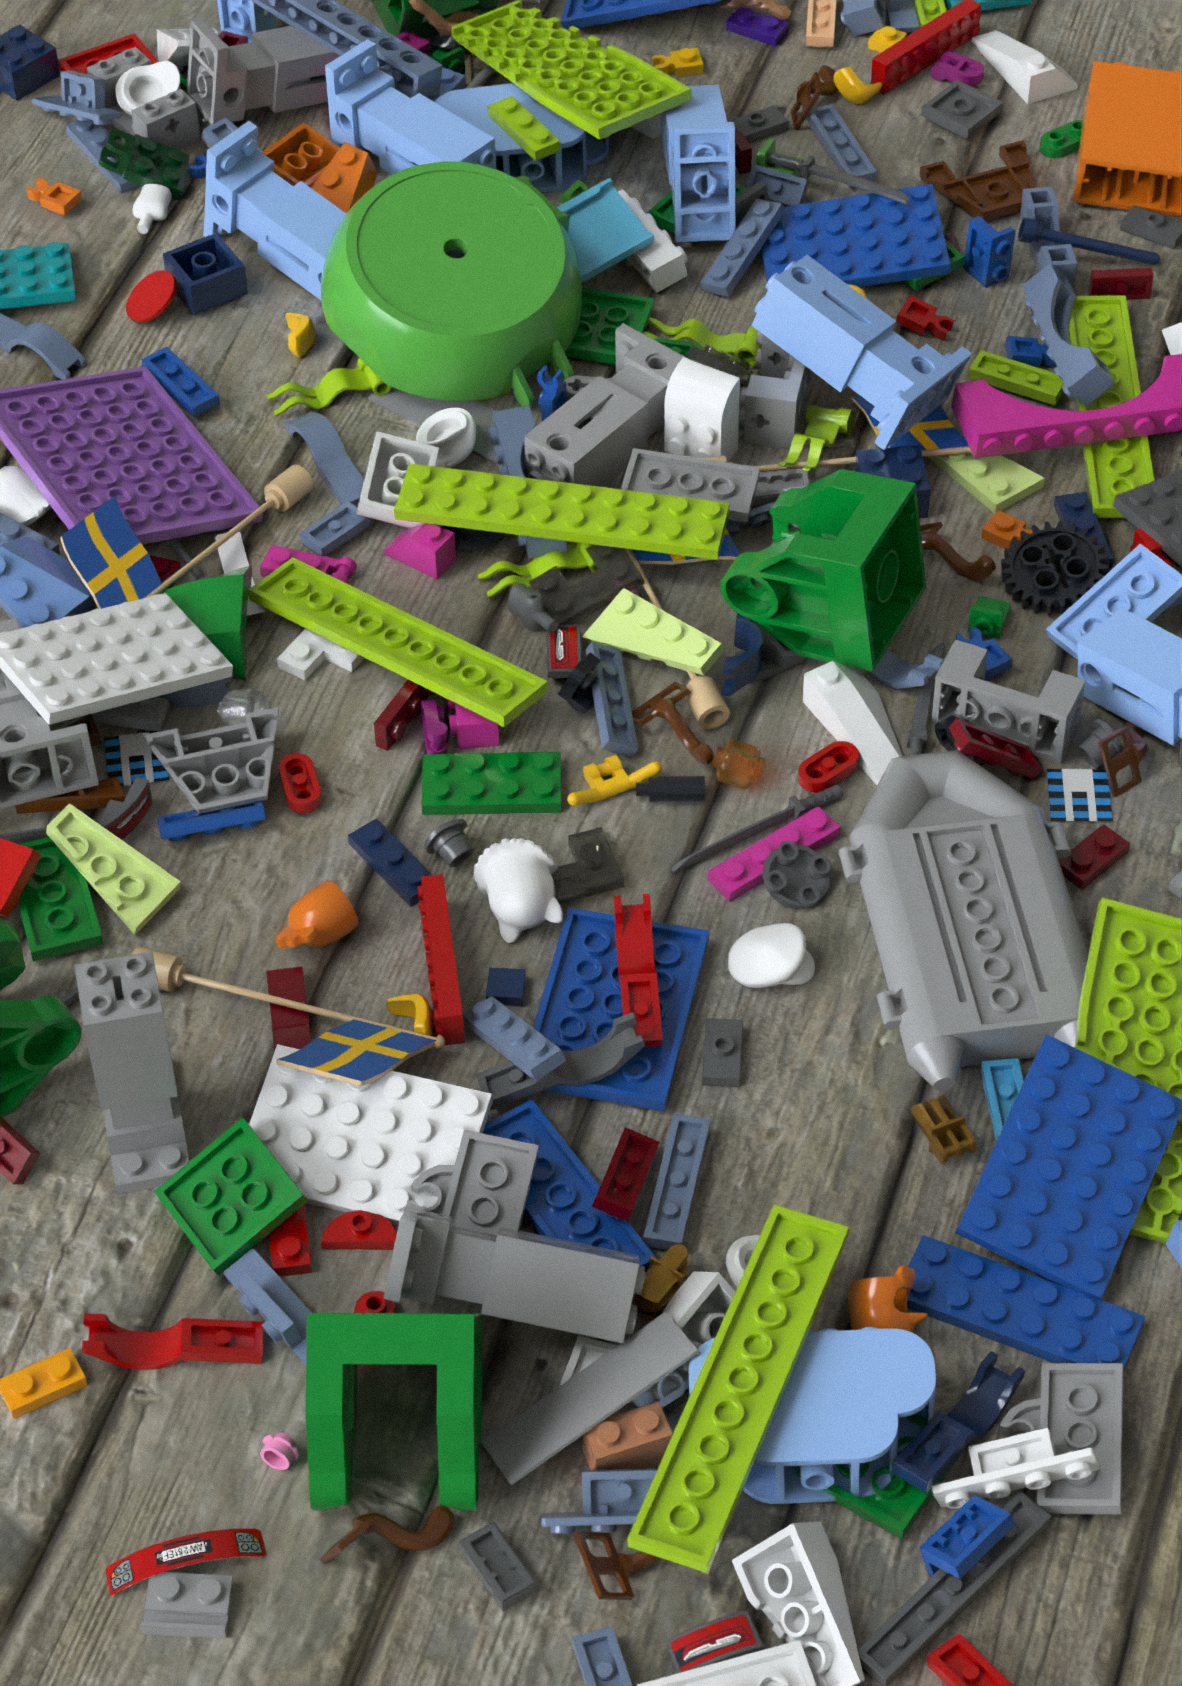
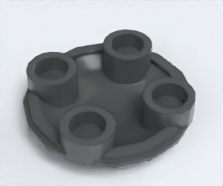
M790 841L783 842L769 854L764 862L762 877L765 888L773 899L786 907L795 909L812 908L822 902L830 890L832 878L830 874L831 862L826 856L820 855L807 846L798 845Z

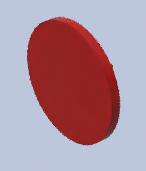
M165 270L153 272L143 278L132 290L127 300L126 313L128 317L136 323H145L166 311L177 290L176 278Z

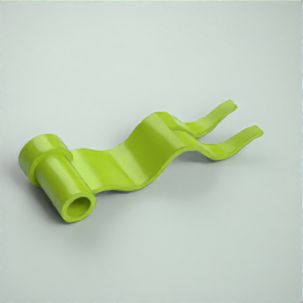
M652 317L648 319V323L657 327L661 332L667 335H676L670 338L671 340H691L703 346L706 354L710 356L733 353L735 362L742 368H753L756 366L757 351L760 349L761 344L756 342L758 330L753 326L747 329L746 334L731 333L728 335H717L711 332L702 321L697 319H688L677 327L664 325ZM643 332L644 335L651 339L659 338L649 332Z
M359 358L357 361L358 368L333 369L314 387L306 388L294 382L285 383L274 392L266 395L268 401H271L289 391H298L307 396L297 395L289 398L282 406L273 411L277 417L286 412L290 407L298 404H304L314 409H323L329 406L337 394L344 390L363 391L372 388L376 395L382 396L391 390V386L387 385Z
M809 405L806 413V423L808 425L805 433H796L794 435L786 460L784 462L780 461L778 466L795 465L800 458L805 444L810 443L806 466L803 467V471H814L818 466L823 446L832 447L838 433L850 434L854 424V410L846 408L835 410Z
M572 542L573 544L567 545V552L552 551L543 556L535 557L530 563L520 566L508 561H499L477 576L482 581L503 570L512 571L523 576L510 575L500 580L492 589L486 592L488 598H491L504 588L519 583H524L531 589L541 587L549 580L553 573L564 568L580 569L589 566L592 573L599 574L608 568L609 562L600 545Z

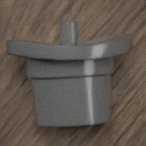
M1095 719L1091 723L1092 732L1090 736L1078 746L1085 760L1096 769L1104 764L1098 742L1116 731H1113L1101 719ZM1117 737L1108 744L1110 757L1113 758L1124 750Z
M464 819L451 820L438 826L428 836L424 845L428 854L437 852L449 867L461 864L474 852V848L465 837V832L463 831L468 826Z

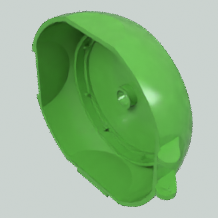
M452 161L421 164L397 172L368 190L347 212L333 235L325 257L321 279V301L326 322L329 328L373 372L393 388L425 398L449 401L479 400L495 397L512 388L518 403L523 407H531L535 403V398L525 379L549 362L552 363L555 374L558 370L563 372V381L568 377L574 376L565 351L570 346L580 322L582 278L578 257L568 234L570 216L556 208L531 184V180L526 175L514 178L491 167ZM451 250H458L464 253L465 256L452 258L446 255V253Z

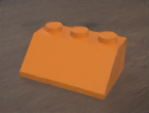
M303 122L262 153L274 161V173L294 186L302 181L307 186L312 187L340 147Z

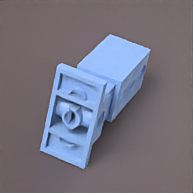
M367 39L325 65L331 141L340 148L345 142L363 151L369 150L379 156L380 168L391 175L417 165L447 161L467 162L496 169L495 138L420 93L409 98L396 90L394 78L378 69L376 44Z
M719 84L688 86L692 89V100L680 104L677 108H671L661 113L662 147L669 184L672 185L675 242L729 240L735 231L734 122H727Z
M248 121L207 150L204 237L214 233H218L221 237L228 233L232 234L239 229L258 243V255L321 300V279L325 257L333 235L346 213L302 181L292 186L274 173V161L257 149L258 127Z
M808 255L797 262H790L782 273L776 272L772 275L766 284V289H768L766 296L758 302L754 310L757 313L752 323L754 328L839 392L843 391L846 387H850L874 405L870 415L880 422L877 426L880 432L874 443L883 450L888 448L948 399L955 383H957L972 355L963 346L953 354L948 352L945 356L928 344L917 349L892 330L896 320Z
M1121 608L1077 641V676L1080 679L1086 680L1083 696L1174 746L1182 739V639Z

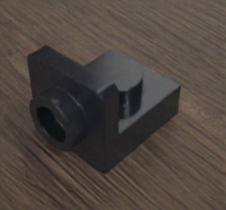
M591 652L574 667L558 692V695L566 700L569 705L583 714L595 705L591 685L598 676L594 673V670L601 661Z

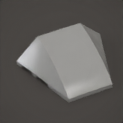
M279 707L245 714L246 722L181 736H179L178 729L174 728L145 734L143 738L199 814L267 800Z

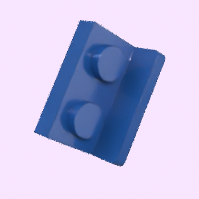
M980 216L969 220L964 256L965 266H963V269L985 288L1008 278L1016 230L1009 227L997 232Z
M976 1495L972 1496L919 1547L928 1574L933 1576L939 1569H942L960 1579L1015 1526L1011 1513Z

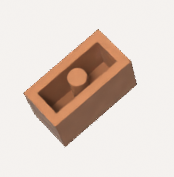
M658 1401L603 1420L582 1435L583 1452L590 1470L646 1469L661 1463L673 1433Z

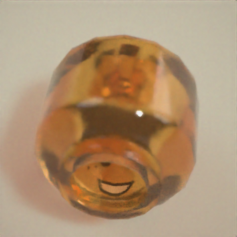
M732 739L727 742L725 748L718 746L712 766L718 768L716 775L720 782L740 789H747L752 783L757 785L765 758L761 757V750L758 747Z

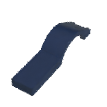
M738 613L735 624L734 646L745 650L746 653L726 657L723 674L732 675L734 673V677L724 679L721 694L723 696L733 695L754 680L761 670L762 632L752 619L741 616Z
M991 1351L979 1364L976 1375L961 1401L947 1415L937 1411L893 1461L891 1473L927 1493L969 1443L973 1444L980 1441L991 1430L1023 1380L1025 1370L1018 1366L1011 1376L994 1367L998 1354Z

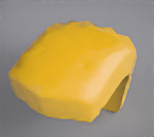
M851 67L839 69L835 72L833 79L835 86L843 97L849 102L858 105L872 98L882 88L881 82L871 85L863 83Z
M286 313L288 327L293 330L288 335V347L294 356L300 358L315 343V325L308 315Z
M419 993L387 999L386 1005L389 1013L415 1018V1032L429 1036L433 1035V1014L426 997L421 996Z

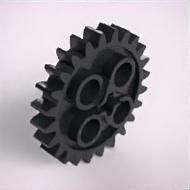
M1047 521L1043 530H1040L1036 525H1032V534L1030 535L1025 531H1021V541L1011 539V549L1005 548V559H1001L1002 582H1005L1006 593L1012 592V601L1021 600L1023 609H1026L1031 604L1034 605V614L1039 613L1042 608H1045L1048 616L1052 615L1054 609H1058L1062 615L1067 607H1071L1109 572L1108 554H1105L1104 544H1098V536L1088 537V529L1086 527L1076 532L1075 523H1072L1068 529L1063 528L1062 521L1058 522L1056 528H1051ZM1044 548H1046V549L1048 550L1049 554H1050L1051 562H1052V563H1050V564H1049V555H1048L1047 551L1044 550ZM1058 573H1061V582L1066 588H1063L1060 584Z

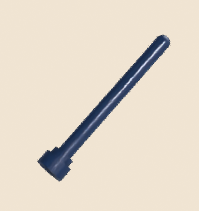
M1024 217L1019 227L1018 241L1031 244L1032 241L1044 240L1057 244H1071L1075 248L1152 265L1160 262V256L1157 253L1042 228V225L1038 224L1037 220Z

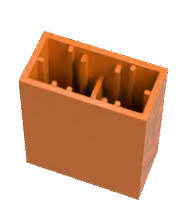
M1093 61L1084 105L1073 202L1130 210L1135 205L1155 213H1160L1161 215L1182 217V71L1136 67L1122 62L1107 63Z

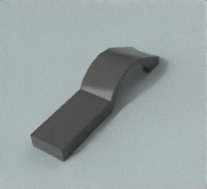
M632 1012L614 1019L612 1029L606 1037L595 1045L577 1051H562L566 1062L537 1081H534L511 1061L476 1074L481 1091L492 1094L493 1102L490 1111L559 1083L564 1085H584L599 1081L616 1072L645 1047L642 1036L636 1037L633 1028L637 1023L634 1013Z

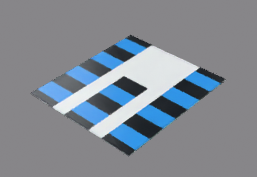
M159 731L104 737L107 777L117 776L121 787L132 785L136 777L147 779L149 783L169 781L168 771L143 738L145 734Z
M1047 769L1051 821L1113 822L1106 769Z

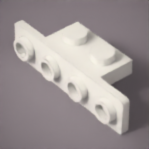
M1048 1428L968 1447L974 1476L932 1486V1491L940 1507L958 1509L974 1495L980 1498L1000 1499L1017 1489L1026 1487L1032 1490L1042 1489L1049 1486L1051 1481L1063 1478L1070 1480L1083 1479L1091 1475L1092 1471L1099 1470L1100 1464L1093 1448L1056 1456L1051 1433Z

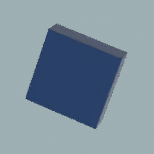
M489 967L486 999L493 996L503 1005L523 1006L526 969Z

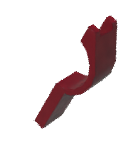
M302 966L266 971L269 995L307 1004ZM270 1003L274 1052L277 1044L302 1049L311 1043L308 1012Z

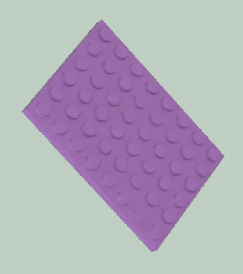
M146 366L0 390V439L69 530L115 495L125 520L142 545L235 527L260 507ZM263 513L249 524L262 522Z

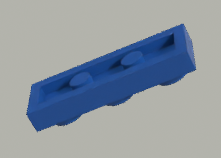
M168 347L141 359L142 367L146 366L165 391L193 417L220 405L219 395Z
M258 801L201 814L196 810L159 816L157 817L161 839L168 838L169 841H181L187 839L189 834L202 831L205 835H212L222 832L224 830L223 827L237 825L238 828L253 827L258 824L259 820H265V813L262 802Z

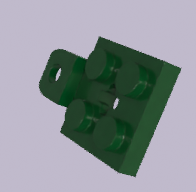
M111 129L106 146H103L98 163L111 172L122 176L124 174L123 179L138 185H163L171 191L172 198L179 200L184 188L190 155L138 134L131 135L121 130ZM115 140H120L123 144H119ZM107 157H112L116 162L110 161Z

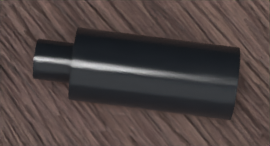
M705 776L649 777V782H636V796H649V802L705 801Z

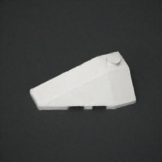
M835 661L826 663L804 674L803 703L837 741L849 742L858 749V765L878 785L891 759L903 756L878 691L860 671Z
M821 1522L792 1523L732 1560L747 1599L756 1610L761 1609L774 1625L771 1629L779 1639H785L788 1643L797 1640L801 1641L817 1686H856L865 1681L838 1561Z

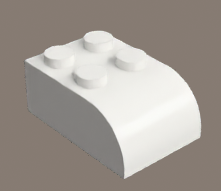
M683 357L673 371L666 390L664 452L695 458L726 456L727 462H729L738 450L740 378Z
M377 431L356 514L407 528H413L421 524L419 522L395 520L394 509L409 463L435 466L439 447Z

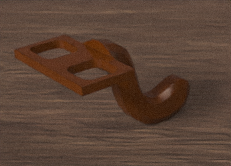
M822 65L818 73L815 72L810 81H804L798 87L797 102L790 111L795 130H799L820 95H834L838 91L833 82L836 71L831 67ZM802 105L803 111L797 120V112Z
M941 522L920 525L921 532L930 530L921 536L923 550H934L939 553L945 562L960 575L979 581L989 578L996 569L995 562L990 556L983 555L974 562H968L961 557L946 540L936 534L943 526Z
M675 681L632 711L633 721L640 727L656 716L666 719L682 744L698 762L708 765L714 761V754L710 746L701 743L696 738L676 709L675 703L691 693L685 686ZM678 689L681 690L679 693H677V694L674 695L673 697L667 698V699H663L664 697H666L667 695H669V694L672 693L673 691L678 690ZM650 708L653 709L650 713H648V714L645 715L644 717H642V718H640V719H637V718H636L638 715H640L641 713H643V712L646 711L647 709H650Z
M1126 721L1122 728L1098 742L1114 797L1142 781L1138 767L1147 751V744L1139 732L1144 731V729L1129 721ZM1122 735L1125 748L1123 752L1111 758L1108 744L1111 740ZM1130 765L1132 780L1119 788L1116 773Z
M443 1505L435 1507L429 1514L423 1529L418 1532L407 1530L390 1518L378 1513L363 1514L352 1520L353 1529L347 1532L319 1559L322 1563H325L343 1551L360 1534L367 1535L370 1533L379 1534L394 1545L406 1550L427 1551L438 1546L451 1532L454 1524L452 1511Z
M576 1532L574 1534L598 1599L632 1600L635 1596L628 1577L647 1568L660 1558L642 1551L629 1555L618 1553L610 1533ZM585 1539L600 1540L605 1546L608 1557L592 1555ZM600 1575H614L618 1579L623 1593L608 1592L603 1586Z

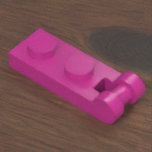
M271 545L260 565L261 576L266 577L294 557L328 575L332 574L331 576L349 584L348 578L352 577L357 569L356 562L349 557H341L338 560Z

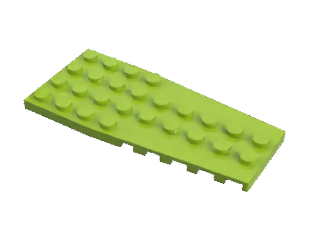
M521 0L514 1L451 27L452 38L525 91L540 104L598 139L607 138L615 132L630 128L636 123L653 118L659 113L671 108H677L680 104L692 100V89L618 47L608 45L607 49L602 47L601 39L593 35L589 36L588 40L581 37L580 29L574 26L569 27V30L561 27V20L556 17L550 19L542 18L541 10L535 7L524 9Z
M1101 898L1098 903L1079 1001L1075 1048L1182 1099V919ZM1182 1112L1129 1232L1130 1235L1166 1244L1175 1222L1178 1221L1179 1215L1182 1213Z

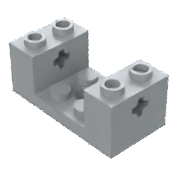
M138 48L127 49L118 55L87 67L88 75L104 78L106 90L105 108L121 112V118L111 119V124L117 130L131 135L138 134L178 150L201 141L196 102L182 89L170 92L163 97L131 110L132 116L121 109L115 94V87L119 78L129 69L137 66L151 65V61Z
M757 331L756 342L757 344H762V348L757 351L756 367L761 368L760 376L751 375L748 387H742L740 406H745V411H741L739 429L744 430V443L790 449L792 439L799 430L813 371L760 331Z
M955 639L936 674L931 723L936 724L954 715L961 720L1029 746L1037 757L1061 764L1079 728L1086 680L1052 670L1038 698L1024 692L984 681L988 649ZM997 713L1004 715L1006 718L999 717Z

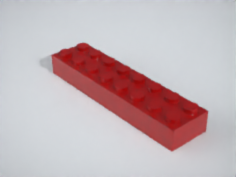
M963 0L873 57L871 84L881 82L882 88L879 93L885 95L938 61L945 52H952L971 40L972 37H976L980 31L981 4L974 0Z
M443 874L421 876L422 886H417L418 898L423 900L418 901L422 931L425 934L423 935L425 951H429L425 952L426 964L428 969H430L428 970V979L433 1004L436 1037L439 1034L444 1037V1046L465 1043L463 1014Z

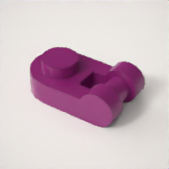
M947 51L940 57L939 62H936L931 67L930 74L937 81H942L944 78L953 82L959 80L973 87L982 82L984 66L977 60Z
M421 700V724L426 754H447L445 740L447 739L448 727L444 723L443 706H437L436 700Z

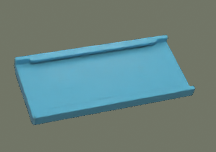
M610 178L557 207L561 212L564 211L570 216L568 234L578 257L582 283L654 242L652 232L649 233L614 188Z

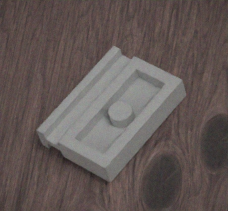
M163 1572L150 1577L144 1606V1619L141 1624L143 1635L227 1639V1624L230 1618L234 1590L233 1576Z

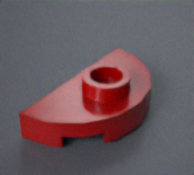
M362 1210L350 1211L334 1218L325 1228L321 1239V1248L393 1250L397 1233L389 1219L382 1215Z

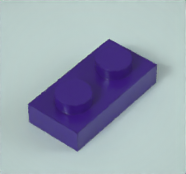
M743 7L736 9L726 21L727 31L772 46H776L788 33L789 22Z

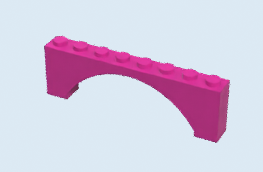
M1182 354L1164 356L1160 376L1146 391L1125 403L1109 408L1088 411H1065L1041 407L1015 399L989 386L986 379L955 383L951 408L974 458L1182 431Z

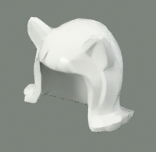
M6 466L0 469L1 513L28 526L51 508V505L22 467Z
M523 838L502 839L500 844L494 843L490 845V848H486L484 854L478 857V862L474 866L473 877L477 882L478 891L482 897L489 900L490 909L499 923L500 934L507 943H514L523 930L540 925L545 920L553 923L563 921L562 908L555 898V885L551 876L558 869L557 862L552 855L542 850L541 846L535 845L534 842L524 840Z

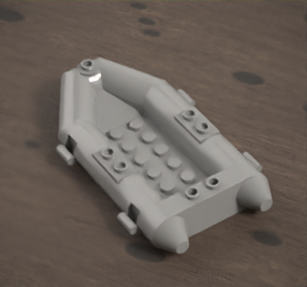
M958 750L892 758L849 837L850 846L839 850L846 882L856 883L860 880L887 982L888 991H882L877 994L885 1029L892 1030L899 1027L908 1064L934 1089L939 1091L948 1090L955 1085L960 1067L980 1065L981 1061L1035 1058L1046 1034L1075 1047L1079 1001L1088 952L1058 859L1066 858L1071 854L1062 823L1047 822L1041 807ZM1049 833H1050V835H1051L1053 844L1049 841V838H1048Z

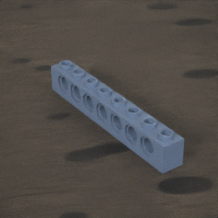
M251 0L340 56L367 39L376 44L378 69L392 76L395 89L409 98L418 93L427 97L440 90L442 64L336 0Z

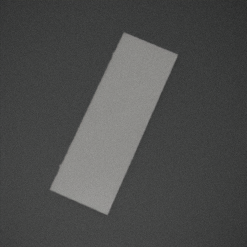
M393 387L385 395L378 396L373 392L368 396V399L420 426L427 418L447 408L465 409L473 416L476 423V440L472 452L498 466L503 465L496 463L494 445L497 444L491 445L488 426L494 425L492 412L496 410L476 400L449 401L431 399L409 394Z
M664 1312L624 1340L623 1343L614 1347L527 1410L507 1422L500 1429L481 1441V1443L512 1486L697 1355L699 1351L667 1312Z

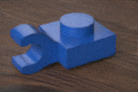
M545 365L537 374V380L544 388L538 402L541 407L542 421L567 402L566 381H563V372L558 370L555 376L551 377L548 374V367Z

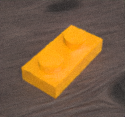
M71 1348L0 1379V1393L13 1419L88 1386L86 1377Z

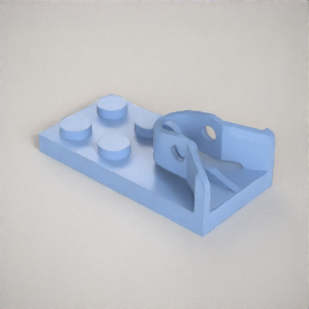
M217 0L221 32L227 31L248 37V43H250L252 33L278 28L275 16L270 12L264 15L265 9L251 0Z
M1139 544L1046 629L1047 637L1078 660L1077 641L1121 608L1152 622L1165 609L1182 604V574L1142 544Z

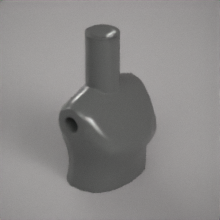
M519 583L511 589L508 609L510 613L520 618L527 629L535 631L542 626L551 633L557 630L559 622L544 612V597L541 591L531 589L524 583Z

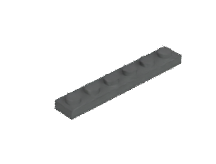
M1019 1491L1001 1508L1011 1513L1015 1526L960 1579L939 1569L858 1648L862 1669L882 1686H888L1050 1525L1051 1515Z

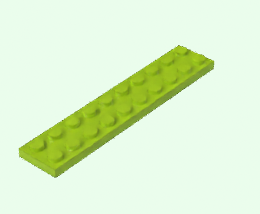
M1126 295L1076 296L1069 320L1071 344L1077 347L1090 348L1108 365L1115 381L1113 386L1086 407L1076 398L1078 411L1109 408L1137 397L1141 394ZM1148 435L1082 444L1093 513L1096 514L1097 518H1126L1113 507L1115 496L1155 481Z
M409 463L396 502L394 515L395 520L718 560L729 517L730 503Z
M294 557L248 589L250 601L503 727L507 726L548 692V681Z
M775 1204L773 1205L627 1538L628 1547L708 1574L849 1237L848 1226Z

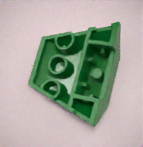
M245 566L218 576L177 585L162 591L160 594L166 593L233 665L232 671L235 678L246 681L247 650L245 647L248 589L251 588L252 566Z

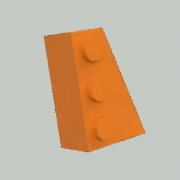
M344 142L311 188L347 214L351 207L373 187L377 171L367 152Z

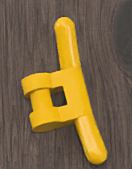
M612 755L605 758L604 763L598 765L591 763L583 766L584 777L591 789L570 793L567 798L568 803L571 806L599 802L636 787V782H646L649 780V777H655L660 774L662 765L654 761L627 775L622 768L618 756ZM608 775L611 776V778L604 781L602 779L603 777H606Z

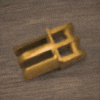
M944 1094L940 1095L938 1100L932 1098L925 1101L924 1107L921 1103L912 1106V1115L929 1141L928 1151L929 1153L933 1152L941 1164L947 1163L949 1157L954 1156L956 1159L962 1157V1153L969 1150L971 1153L977 1151L976 1141L965 1124L966 1117H958Z
M672 1245L660 1260L653 1256L650 1257V1267L645 1273L641 1295L634 1294V1305L637 1306V1314L641 1318L647 1320L657 1318L663 1312L669 1300L683 1285L687 1277L688 1250L684 1245Z

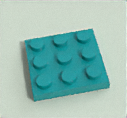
M53 242L44 246H20L17 249L0 250V309L76 301L69 243Z

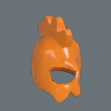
M327 880L308 891L291 906L288 911L289 925L275 935V943L278 948H285L287 946L293 948L301 944L318 948L330 945L349 934L359 924L356 911L340 887L333 881Z
M901 1265L893 1276L866 1278L851 1282L848 1293V1311L852 1329L860 1330L865 1327H876L878 1329L894 1328L913 1332L914 1327L927 1317V1313L907 1312V1298L915 1279L914 1269Z

